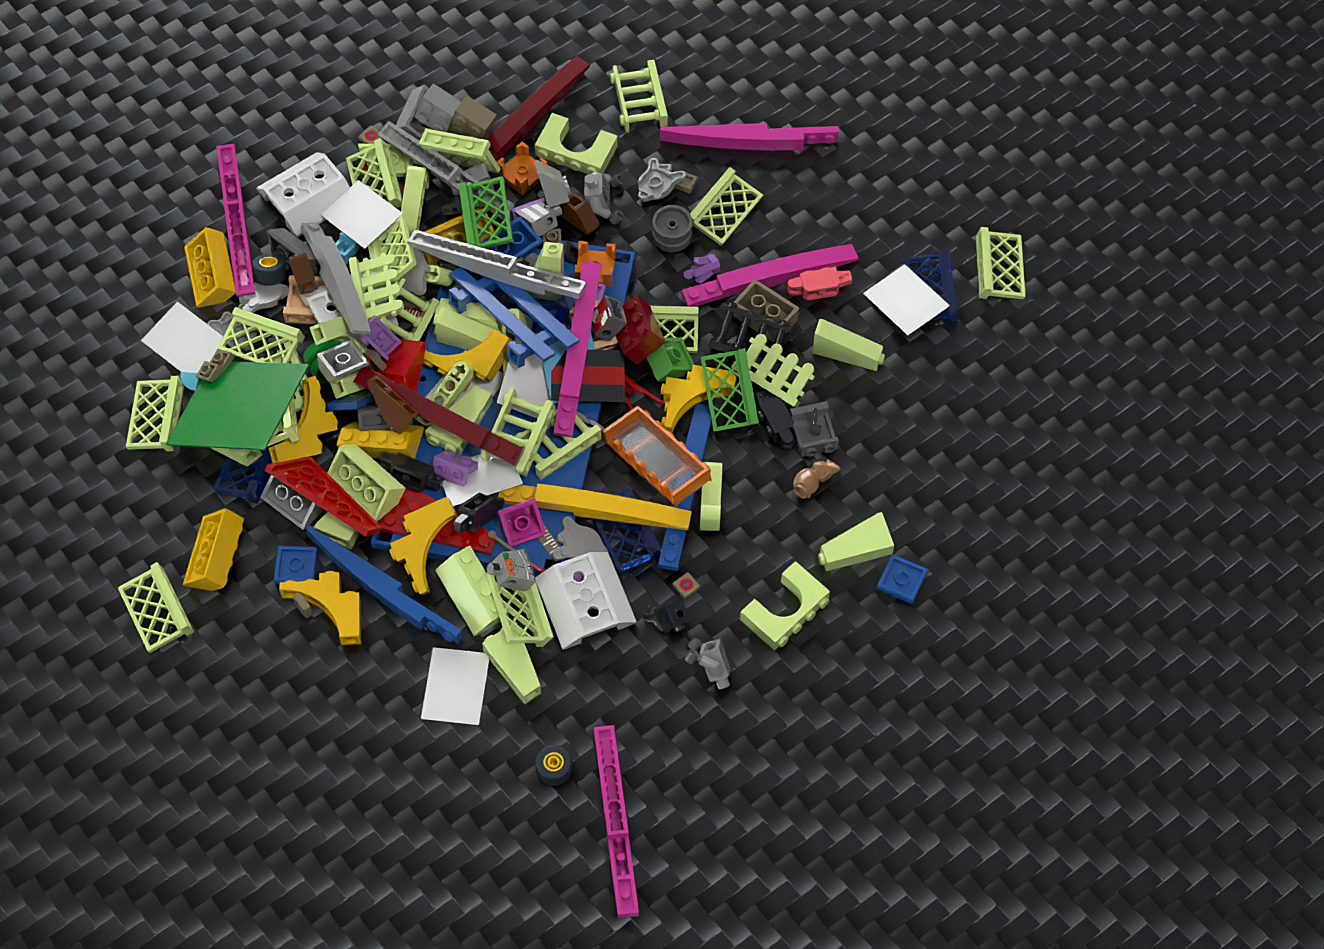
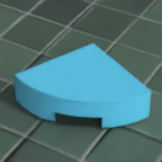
M181 372V380L185 387L195 392L200 383V379L196 377L197 373Z

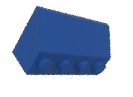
M520 216L511 222L514 242L485 249L514 256L518 259L543 243V240ZM502 229L497 237H508V232ZM490 236L482 240L481 243L487 242ZM470 271L473 274V276L478 280L486 277Z

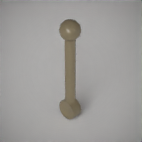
M494 531L488 532L489 539H495L510 551L515 550L497 537Z

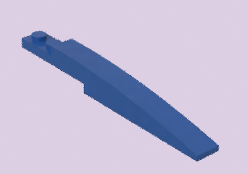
M696 404L685 446L688 451L694 452L699 460L703 462L712 419L709 406ZM690 469L677 478L675 490L695 476ZM696 491L681 501L675 508L691 511ZM666 528L658 568L678 571L687 530Z
M310 525L306 526L308 537L340 569L389 609L420 630L426 625L431 631L441 633L443 638L449 642L453 641L458 644L462 640V632L459 628L403 594V587L400 582Z

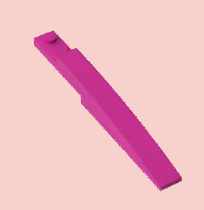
M767 123L660 127L661 141L745 150H803L804 144L838 143L839 136L838 126L767 129Z
M235 145L216 146L236 295L238 297L255 294Z
M852 244L805 252L717 275L716 280L682 290V296L687 307H696L741 293L754 279L770 288L786 283L790 279L800 277V273L805 271L821 270L825 267H838L857 261L859 258Z
M583 261L580 280L586 282L587 288L580 299H576L571 333L579 339V343L567 350L553 435L570 438L573 435L602 264Z
M614 725L594 727L618 918L639 916Z

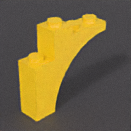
M494 329L478 346L460 354L438 355L425 350L423 363L431 368L433 365L439 367L437 371L445 376L456 362L463 361L470 365L474 373L463 390L466 392L475 376L484 381L486 378L493 381L507 357V344L513 340ZM461 369L460 372L464 374L466 371ZM451 383L449 387L455 389V383Z
M693 365L692 371L687 373L686 380L667 377L666 384L662 383L661 395H664V412H667L666 417H662L661 424L666 431L672 433L676 423L685 412L696 404L708 400L702 366ZM706 367V368L709 369L711 372H714V370L716 369V368ZM718 369L715 374L724 380L730 371ZM732 373L726 382L735 388L737 376ZM714 376L709 382V386L715 391L722 384V381ZM724 384L718 393L724 397H729L733 389Z
M316 376L302 380L304 404L297 424L299 440L292 443L290 438H287L279 444L269 447L272 463L319 455L322 453V443L317 436L338 430V421L333 411L325 412L326 405L325 401L321 398V387L319 381L316 380Z
M448 497L404 515L406 521L403 524L406 531L411 532V534L390 543L391 549L389 551L393 560L397 559L400 563L406 561L404 564L408 575L411 574L414 579L412 586L415 592H419L421 595L430 593L426 578V560L431 543L441 528L457 517L453 504Z
M326 571L325 573H319V580L307 579L298 582L294 580L280 582L282 598H293L299 592L307 602L322 609L333 620L339 631L341 645L361 644L359 592L355 593L354 591L341 593L339 572Z

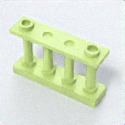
M648 60L645 70L618 74L616 65L613 66V73H610L611 83L615 84L622 114L620 115L621 126L625 127V131L629 132V123L652 119L659 120L660 127L667 126L668 115L655 61ZM643 77L649 78L650 81L648 84L621 88L620 81ZM645 91L652 92L653 94L651 98L627 102L624 101L623 97L625 94ZM648 105L656 106L654 112L628 116L626 110L628 108Z
M402 278L397 282L394 281L392 285H399L401 288L400 295L419 306L422 311L420 317L414 316L405 309L397 313L413 323L414 328L412 332H407L386 319V316L379 319L391 331L402 338L419 341L440 301L435 298L429 301L421 300L402 288L405 279Z
M511 387L509 392H506L504 395V404L492 429V433L525 449L516 466V470L520 475L527 477L556 407L549 400H545L544 405L540 406L517 398L518 394L515 388ZM513 404L538 413L537 421L531 423L509 415ZM509 422L530 430L531 435L529 439L523 440L502 432L505 423ZM481 449L480 454L484 462L488 463L491 456L498 458Z
M557 409L554 411L547 430L555 426ZM576 414L575 425L583 433L577 438L562 436L567 442V445L562 448H557L545 434L542 442L551 451L552 455L542 459L536 453L534 461L537 463L535 466L536 476L540 480L544 479L601 440V429L596 424L592 428H588ZM527 429L524 432H519L515 437L526 440L529 439L531 432Z

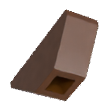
M571 192V195L568 196L569 202L559 205L562 210V214L559 216L586 235L599 227L600 223L589 203L576 193Z

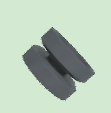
M667 205L660 208L654 214L652 234L655 245L663 251L678 252L690 244L692 239V217L686 209L677 205Z

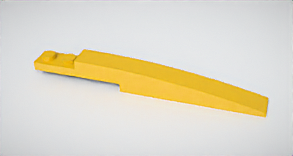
M537 484V487L518 485L499 491L498 497L505 499V504L516 505L535 498L538 508L573 512L574 516L681 530L689 529L692 511L657 503L545 484Z

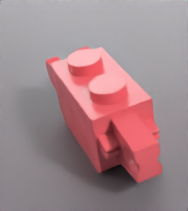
M825 267L815 271L808 270L800 273V277L788 280L787 293L791 296L802 295L807 301L836 296L839 292V287L852 284L850 271H837L836 267Z

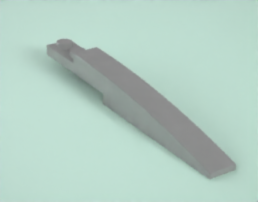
M390 121L377 134L418 165L427 168L428 172L459 193V183L466 182L469 185L480 182L436 151L421 148L419 140ZM483 189L473 190V195L479 197ZM487 193L482 200L489 202L493 195ZM497 198L493 206L499 208L503 201ZM507 200L510 212L514 205L512 204V202ZM481 202L478 204L480 207H484V208H485V206H486V205L482 204ZM491 208L488 210V211L492 212L493 214L496 212L495 210H493V209H491ZM499 214L498 216L502 220L505 218V216L502 214Z
M302 223L300 229L321 266L319 274L353 334L370 335L371 330L357 290L332 237L325 236L320 225L317 223Z
M415 230L407 240V244L459 267L538 294L545 295L547 291L580 299L587 288L585 281L517 263V257L423 231Z

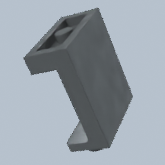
M376 401L358 409L360 431L390 428L385 422Z
M827 401L790 409V415L794 421L793 432L801 457H811L822 452L830 453L838 449L839 439L835 437L828 414L829 406Z

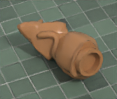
M829 459L826 462H815L812 468L803 469L795 476L793 482L795 494L800 498H810L811 494L818 489L819 482L823 483L833 474L839 472L841 468Z

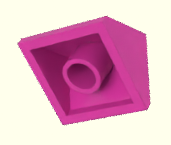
M535 498L498 511L499 522L509 546L512 547L546 535Z

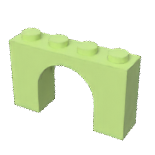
M552 113L535 144V155L539 158L553 161L558 165L570 167L575 171L587 173L588 175L593 172L604 173L618 146L617 135L601 130L593 146L583 152L569 151L561 144L569 130V119Z
M343 316L309 327L316 345L331 340L341 343L352 340L367 359V356L364 354L367 346L360 339L362 335L353 334ZM370 364L367 365V366H365V367H367V368L373 370V368L371 367ZM360 369L330 381L336 399L366 389L353 382Z
M796 561L782 573L781 583L800 600L801 607L796 613L787 617L773 615L755 599L741 611L740 620L773 650L779 646H784L792 633H798L806 620L809 622L819 608L823 609L829 603L830 591Z

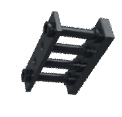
M727 301V303H722L720 308L727 311L719 335L709 340L708 347L725 353L745 349L743 342L751 319L761 322L758 335H765L768 325L779 328L774 344L782 345L786 331L792 332L794 327L786 320L780 319V321H776L740 308L735 302ZM733 313L744 316L736 342L731 344L726 342V335ZM760 353L755 362L760 365L765 355ZM777 360L772 370L778 371L783 362Z

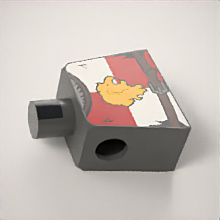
M605 295L593 313L591 324L593 329L591 334L594 342L600 340V338L611 341L627 324L621 301Z

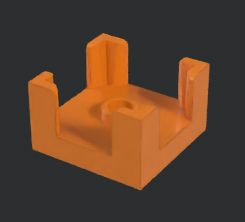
M524 142L516 146V156L506 164H504V158L497 161L501 168L497 175L503 176L504 181L521 195H524L540 182L534 162L536 160L529 155V147ZM540 158L541 162L547 164L543 158Z
M579 241L575 279L580 280L583 261L602 264L599 283L605 284L606 287H612L616 244H606V251L588 250V242Z

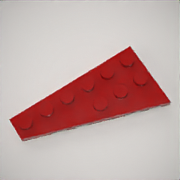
M311 456L267 464L266 472L365 537L380 533L382 527Z
M405 487L406 489L399 503L381 518L379 523L382 527L381 531L401 536L410 535L411 532H407L403 524L406 521L404 515L437 500L423 492ZM457 517L444 525L432 541V543L458 549L471 546L475 553L489 556L492 555L496 542L495 539H489V531L482 527L475 532L466 530L458 533L454 531V521Z

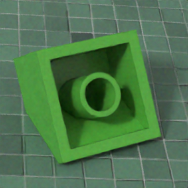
M664 337L666 343L646 357L657 381H666L667 377L679 378L687 375L688 371H692L694 365L682 338Z

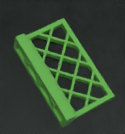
M503 176L469 185L466 182L459 183L467 244L489 248L514 242ZM500 183V188L496 193L490 190L493 185ZM483 189L479 197L473 195V190ZM487 193L493 195L489 202L482 200ZM497 198L503 201L499 208L493 206ZM480 202L486 205L481 213L475 209ZM490 208L496 211L491 218L485 216ZM499 214L505 216L501 224L495 221ZM482 218L488 221L484 228L478 226ZM492 224L498 226L494 234L487 231ZM502 229L508 232V237L499 238L497 236ZM484 234L490 236L487 242H480Z
M746 349L701 357L714 432L758 425ZM735 355L736 364L732 369L723 364L726 357ZM713 359L719 363L714 372L706 368V360ZM721 365L730 371L724 380L715 374ZM732 373L739 377V383L735 388L726 382ZM713 376L722 381L717 391L709 386ZM724 384L733 389L728 398L718 393ZM735 391L742 395L743 398L739 406L730 401ZM716 395L726 400L720 410L713 406L712 403ZM727 402L737 408L731 417L722 412ZM714 409L718 411L716 416L714 414ZM738 410L746 415L747 422L738 423L733 419ZM721 413L729 420L725 426L717 427L716 418Z

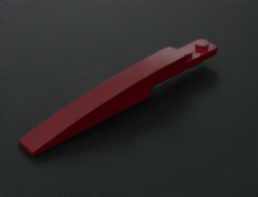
M578 56L574 57L534 92L487 139L491 144L489 151L496 162L520 137L524 138L587 71L590 67L589 63Z
M367 367L360 368L353 382L370 390L367 383L368 380L378 376L420 413L418 416L513 466H517L525 449Z

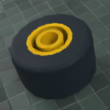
M263 254L253 260V278L257 283L272 286L283 282L286 278L285 260L280 255Z
M550 745L538 753L535 765L536 773L543 783L557 786L569 779L572 773V759L565 748Z

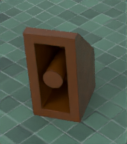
M306 252L288 258L300 294L311 293L318 289Z

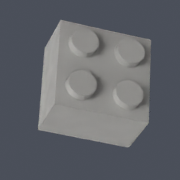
M432 84L423 95L415 118L433 130L448 133L454 112L461 101L437 85Z

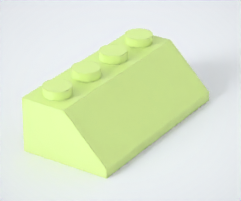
M356 444L340 445L327 472L375 521L380 520L399 503L406 489Z
M471 546L453 554L435 570L474 637L501 623L486 571ZM506 610V616L509 617V612Z

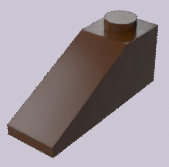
M378 376L369 379L367 383L385 422L396 433L401 434L406 431L420 413Z

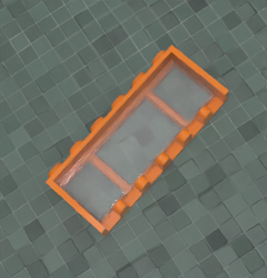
M636 406L603 430L605 442L675 507L708 481H712L710 467L706 463H702L694 452L688 451L683 442H678L670 431H666L658 420L655 421L647 410H643L639 406Z

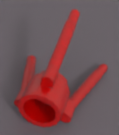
M625 375V403L630 411L634 408L626 394L630 395L635 390L640 394H646L660 404L663 403L662 400Z

